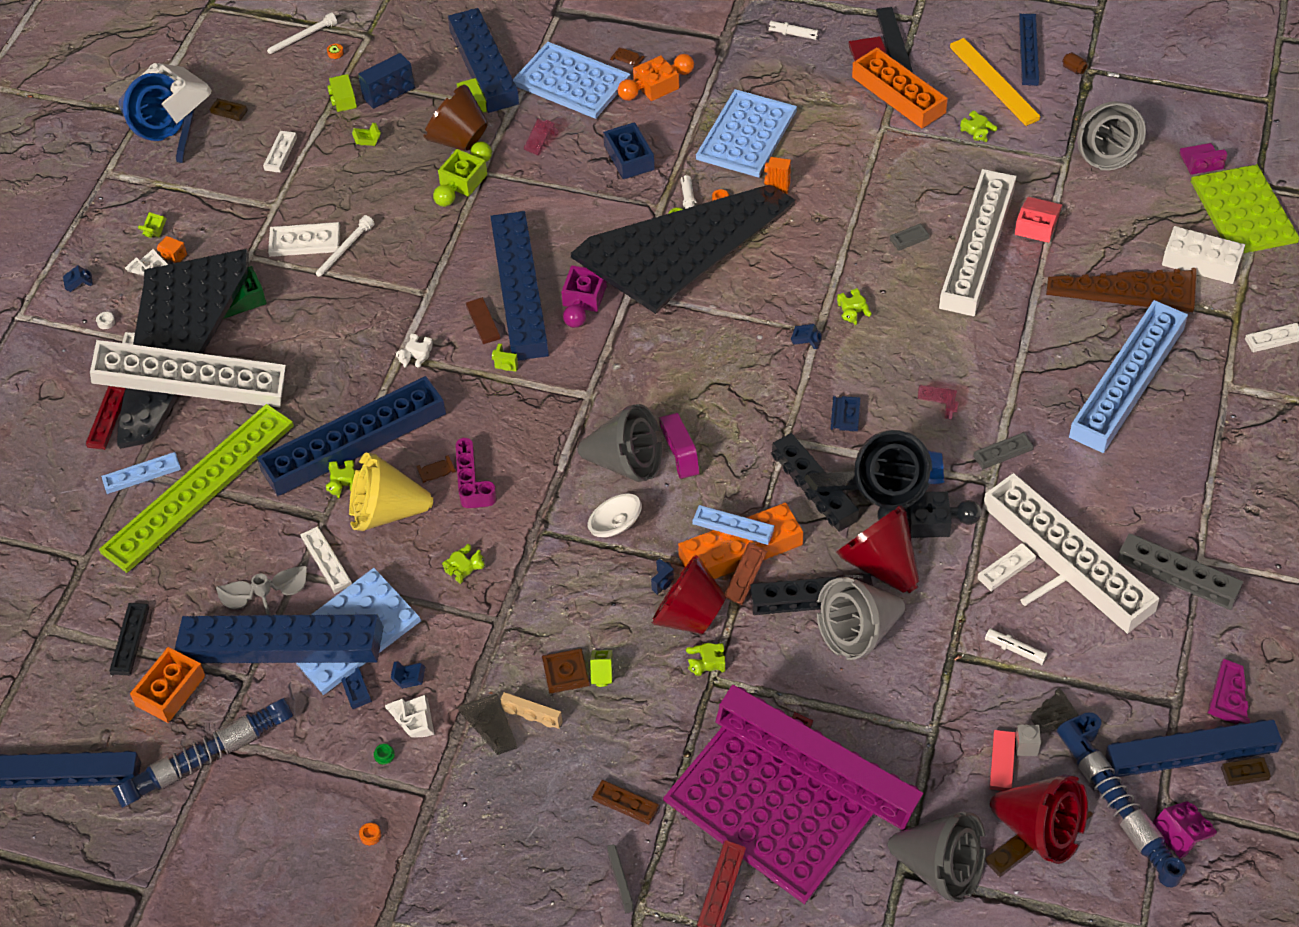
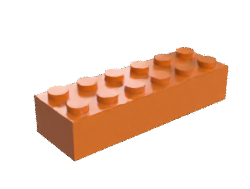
M876 47L853 62V79L921 129L946 113L947 97Z
M783 503L746 517L774 525V532L768 545L712 530L678 543L679 558L683 566L686 567L694 555L699 556L712 577L717 579L735 572L749 542L767 551L763 559L766 560L802 546L803 530L788 505Z

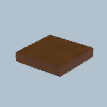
M582 648L542 656L549 694L590 686Z

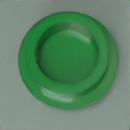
M380 744L374 751L375 761L382 765L392 762L395 757L394 749L388 744Z

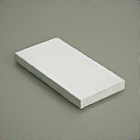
M339 222L270 227L269 257L335 252L340 247Z

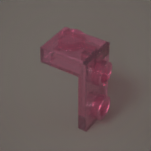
M537 119L524 146V150L538 156L548 135H557L559 130L554 127L555 124L548 120L542 121Z
M919 385L918 399L945 403L946 419H952L953 412L957 413L959 401H956L957 390Z

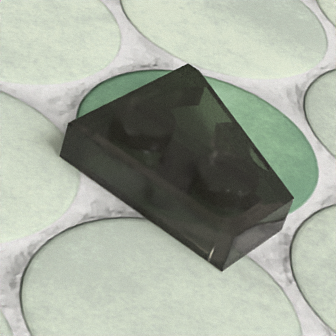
M1057 688L1055 695L1050 699L1047 698L1042 703V706L1031 714V720L1034 725H1039L1040 734L1042 735L1058 729L1061 724L1079 715L1062 689Z

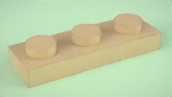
M505 692L501 697L502 710L508 714H517L523 716L526 720H534L550 728L555 727L559 729L562 724L561 711Z

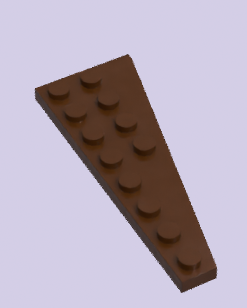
M1192 268L1189 271L1174 269L1172 272L1156 270L1154 273L1143 271L1117 272V275L1107 276L1106 273H1100V276L1090 277L1088 274H1084L1074 278L1069 277V275L1048 277L1046 295L1150 307L1155 300L1176 310L1193 313L1195 308L1197 268Z

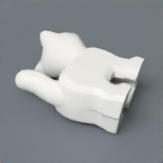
M410 335V340L405 348L396 353V357L404 365V368L407 367L411 357L417 359L415 366L417 368L421 367V364L428 359L432 350L433 342L431 338L425 337L423 342L419 343L417 342L418 335Z

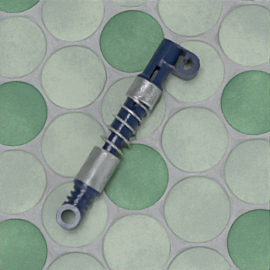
M285 698L268 705L266 710L261 709V713L257 711V715L246 714L215 732L213 731L214 738L209 741L203 736L204 744L201 745L200 743L196 744L193 742V746L187 749L183 747V751L178 754L173 752V757L168 759L166 756L160 759V761L158 760V762L150 764L146 771L113 787L112 790L120 806L123 808L154 789L160 790L163 787L165 788V786L167 787V785L169 786V784L171 785V783L173 784V782L175 783V781L177 782V780L182 778V774L186 772L191 774L194 768H201L202 764L206 762L211 763L212 755L216 754L221 758V750L224 749L229 754L260 737L263 729L268 730V726L272 728V724L276 726L293 717L294 715Z
M1088 712L1061 724L1056 732L1076 758L1078 768L1089 783H1094V790H1099L1102 794L1101 799L1107 801V808L1117 809L1114 817L1122 816L1123 820L1120 826L1138 851L1153 863L1158 872L1159 881L1166 887H1176L1186 871L1184 863L1180 859L1173 857L1172 853L1169 852L1170 850L1166 848L1165 839L1160 831H1158L1146 812L1141 809V806L1133 803L1134 796L1127 793V787L1121 785L1120 777L1114 776L1115 771L1111 768L1112 766L1107 759L1090 743L1096 739L1101 727L1100 717L1097 714ZM1129 796L1132 797L1131 803H1130V801L1128 800V799H1129ZM1132 805H1137L1139 809L1135 810Z

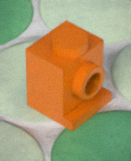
M166 236L157 246L161 256L174 263L181 262L187 256L184 242Z

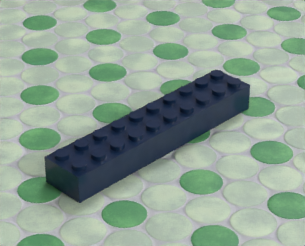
M525 211L491 215L511 353L517 354L518 361L548 357L547 338Z
M424 376L258 456L257 459L261 472L278 497L329 472V462H337L339 467L345 461L362 456L364 453H368L445 415L444 400L429 379Z
M377 614L182 616L174 650L199 663H377L384 626Z

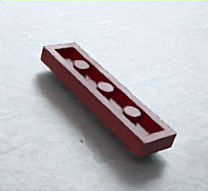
M108 386L87 438V448L106 450L122 408L126 388Z
M724 840L696 924L697 927H721L746 847Z

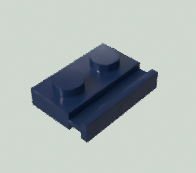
M833 396L830 430L839 428L842 431L858 432L860 397L842 396V398H836V396Z

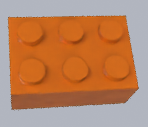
M167 647L131 691L130 695L136 707L169 723L206 676L201 663Z

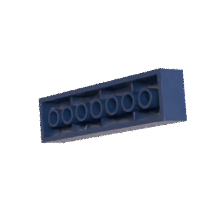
M479 8L448 15L450 33L471 78H476L485 97L487 112L490 113L519 105L518 89Z

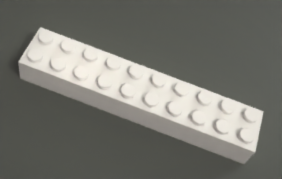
M982 169L941 292L939 309L975 316L1012 200L1016 176Z
M96 340L90 377L92 384L262 406L268 404L271 407L280 408L286 365Z
M1014 473L985 493L984 509L1057 573L1062 575L1065 580L1127 634L1156 612L1160 599Z

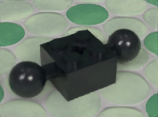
M948 491L925 492L917 502L905 509L907 519L909 520L911 538L950 537L951 519L958 518L961 523L972 525L978 522L981 517V508L973 500H965L958 507H950ZM879 507L877 512L878 520L895 509Z

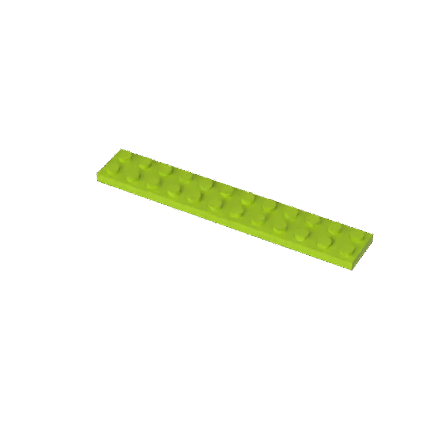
M268 404L264 405L99 548L100 553L128 573L251 465L258 456L262 455L293 428V421Z

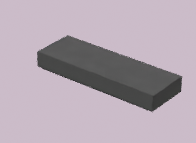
M1023 432L977 450L973 453V457L983 470L1032 451L1034 446Z
M608 845V858L625 914L633 912V901L616 845Z

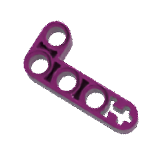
M673 413L659 417L661 431L675 457L679 478L683 479L699 475L696 448L679 414Z
M460 438L456 442L460 503L464 508L492 506L497 501L495 485L490 481L476 482L473 443L469 438Z

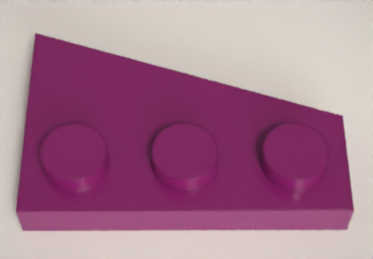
M1223 658L1218 670L1208 714L1234 724L1250 723V718H1248L1247 714L1248 701L1245 698L1246 684L1244 667Z

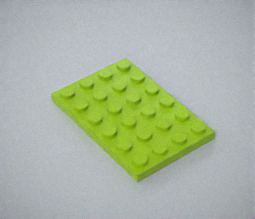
M1258 164L1191 178V183L1220 237L1245 244L1243 253L1299 242L1297 232Z

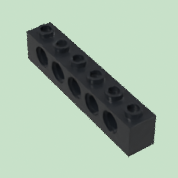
M792 433L772 443L771 454L773 459L782 465L784 472L793 478L797 487H801L807 499L813 501L817 510L826 516L828 523L832 527L834 526L840 532L858 522L859 509L842 490L814 492L804 478L807 474L826 472Z
M860 573L850 576L838 575L827 578L817 577L815 579L780 580L770 583L758 582L750 584L753 615L821 610V602L817 601L826 583L836 578L850 577L873 586L871 574Z

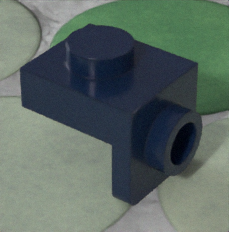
M79 265L63 276L65 289L69 292L82 283L88 286L93 285L91 272Z
M660 558L656 561L658 574L651 579L652 591L657 595L662 590H666L671 582L674 581L672 565Z
M396 661L393 664L391 679L402 689L422 685L426 667L422 663L403 666L399 661Z

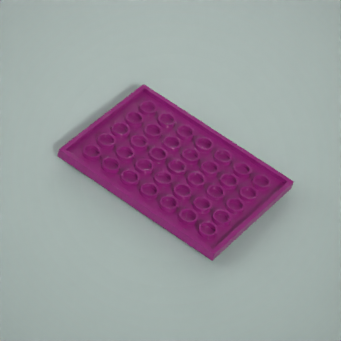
M724 727L720 728L663 798V801L723 844L724 840L746 847L743 860L804 905L874 815L872 812Z

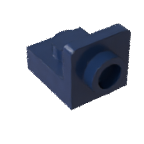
M815 324L795 326L791 337L793 345L810 343L813 349H818L819 343L822 340L821 332Z

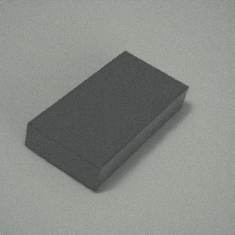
M920 223L890 235V241L900 251L929 239L930 234Z

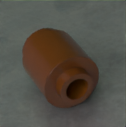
M1073 52L1066 54L1062 60L1063 67L1075 74L1082 75L1088 67L1086 60Z

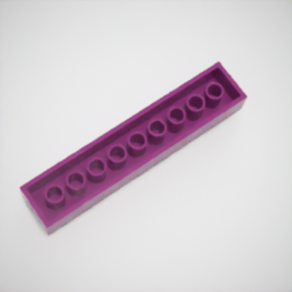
M732 684L719 704L715 723L904 831L923 795V792L916 786L907 784L900 780L897 775L882 770L876 763L866 761L858 753L845 749L839 742L831 741L824 737L820 731L810 729L802 721L787 716L781 709L773 708L765 700L752 696L742 687Z

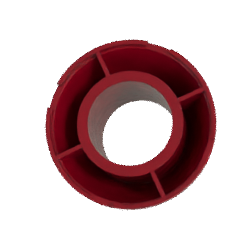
M694 555L681 572L676 583L672 585L652 618L653 621L651 623L653 625L703 634L710 626L724 604L726 596L699 556Z

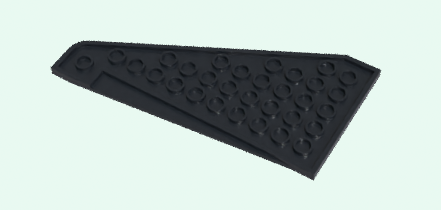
M772 185L761 186L590 236L571 252L570 258L656 314L685 287L769 223L775 222L795 204V199Z
M247 249L144 269V284L133 345L203 354L248 276L249 253ZM126 388L118 426V447L122 449L150 442L157 435L179 395Z

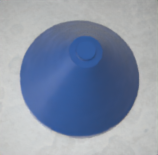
M161 73L141 75L130 84L119 99V107L130 129L137 136L146 140L162 141L169 136H173L183 124L184 118L175 123L162 105L173 94L171 86L175 80Z

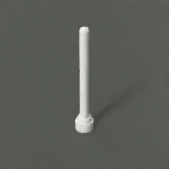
M332 12L325 15L322 21L268 48L267 52L272 54L325 26L332 27L336 25L337 19Z
M364 215L359 220V227L316 271L318 277H321L364 231L370 230L375 225L372 218Z

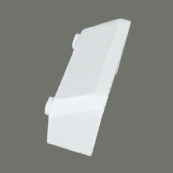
M154 63L142 74L161 73L175 80L171 86L173 94L162 103L175 123H178L212 91L207 83L180 66Z

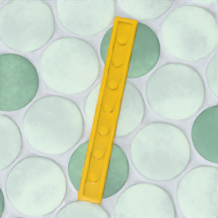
M965 38L950 43V48L1025 126L1040 120V115Z

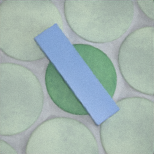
M173 452L101 477L105 490L109 494L179 471L181 467L176 453Z
M701 505L698 506L693 518L694 525L766 545L769 544L774 532V525Z

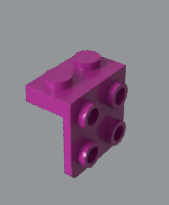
M1211 143L1185 147L1179 151L1190 175L1224 169L1227 158L1225 149L1216 151Z
M1188 801L1164 808L1153 822L1164 837L1166 844L1180 859L1185 857L1197 842L1214 837L1217 833L1212 823L1202 816L1194 804Z

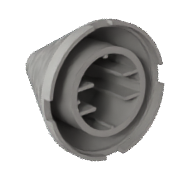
M1118 101L1107 102L1086 111L1081 117L1077 138L1081 156L1091 166L1100 170H1115L1127 165L1137 156V150L1144 143L1146 134L1144 120L1135 108L1127 103Z
M840 577L826 583L817 601L821 602V613H817V621L825 643L836 655H844L847 660L867 656L905 611V604L900 597L850 577Z

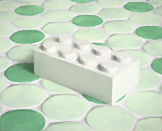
M1174 226L1165 250L1162 265L1180 269L1181 271L1197 268L1196 275L1233 284L1245 244Z

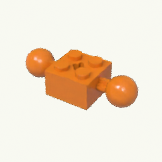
M680 54L674 59L673 65H670L660 55L633 68L634 81L625 79L619 83L618 95L623 100L630 101L636 98L639 90H641L650 101H654L679 89V74L687 75L691 73L694 68V60L688 54Z

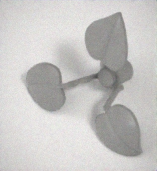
M299 566L281 571L274 576L272 581L271 579L268 580L265 574H256L252 577V584L238 581L217 586V594L223 605L235 610L244 608L247 605L248 599H252L255 592L256 595L262 597L266 615H270L266 596L270 592V586L275 591L281 590L284 595H294L305 586L307 568L306 566Z

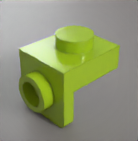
M372 123L370 130L354 128L352 135L356 144L375 146L380 138V130L376 123Z
M149 212L144 226L139 225L138 229L146 237L152 238L155 236L160 238L167 218Z
M498 343L496 350L494 349L492 352L495 368L516 372L518 368L517 354L503 352L502 344Z

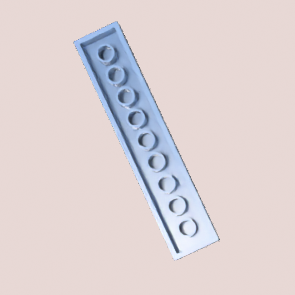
M1155 300L1152 302L1072 422L1069 438L1104 453L1183 332L1188 314Z

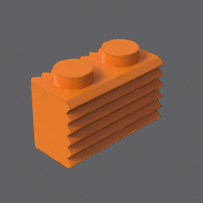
M770 157L769 162L765 164L764 172L767 174L765 175L764 185H772L788 194L791 180V160Z

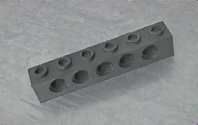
M1130 533L1122 545L1117 562L1229 610L1232 609L1244 582L1234 576L1222 573L1215 568L1208 567L1196 560L1189 559L1177 552L1170 551Z

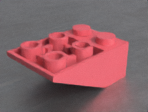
M1028 197L1021 207L1017 218L1015 235L1049 243L1062 204Z

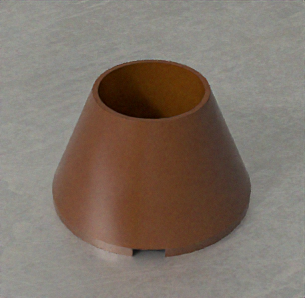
M464 84L453 91L455 95L451 99L446 98L439 106L425 128L427 135L424 134L423 137L427 141L466 152L484 134L488 121L470 88Z

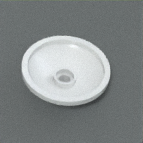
M621 494L606 500L591 514L588 520L589 531L594 536L603 538L623 533L638 519L642 509L640 499L634 494Z

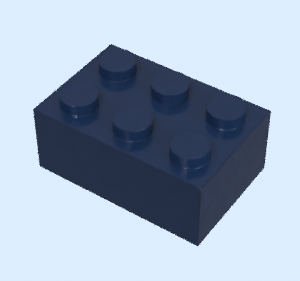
M401 53L358 73L362 97L373 109L415 88L411 63Z
M635 122L603 132L604 147L622 179L655 170L654 154Z

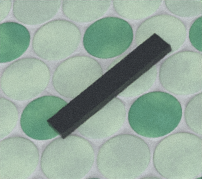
M893 8L876 9V15L889 56L913 73Z

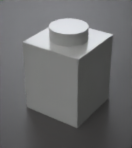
M1017 725L1015 734L1016 756H1038L1041 745L1039 725Z

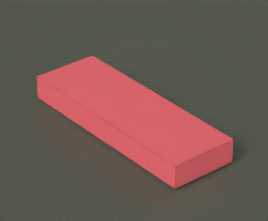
M994 730L990 775L991 790L1005 791L1012 789L1016 732Z

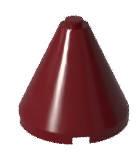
M902 505L836 551L844 561L871 574V576L902 593L907 591L910 594L918 588L919 576L907 514Z
M1063 774L998 792L992 796L990 808L1003 823L1045 861L1062 864L1069 860L1077 850L1079 845L1074 844L1077 834H1084L1088 815V798L1085 786L1077 782L1079 781L1078 777Z

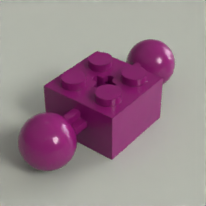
M571 265L561 291L563 306L567 307L563 313V320L566 325L572 328H578L584 324L586 320L585 310L598 312L607 287L605 280L584 266Z

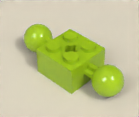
M482 141L475 143L471 148V154L456 149L438 170L440 186L433 193L436 204L442 207L450 206L455 200V191L470 196L487 176L486 162L492 156V149L488 143Z

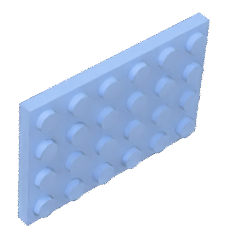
M547 42L515 76L513 81L516 87L596 119L618 94L619 83L625 79H631V74Z
M734 89L698 150L696 160L759 178L766 162L769 161L794 117L797 106Z
M375 568L371 569L311 614H377L384 626L379 653L421 622L420 617ZM365 663L296 664L322 695H325L342 682V678L345 677L346 679L355 672V668H360Z

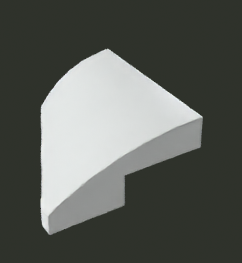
M152 249L141 260L136 257L125 269L128 272L144 276V269L168 264Z
M425 695L407 702L400 699L385 705L386 709L410 737L435 735L428 698Z

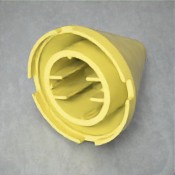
M363 454L359 463H363L361 470L355 471L350 494L349 515L355 516V522H350L353 530L365 531L426 512L429 508H432L433 497H431L430 492L376 454Z

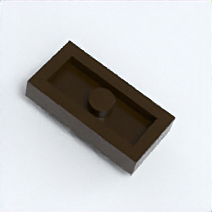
M219 98L216 99L210 108L211 114L241 121L248 111L246 105Z
M1264 757L1222 763L1221 766L1227 786L1267 781L1271 777Z
M1016 835L987 856L985 862L1001 877L1031 855L1033 849Z

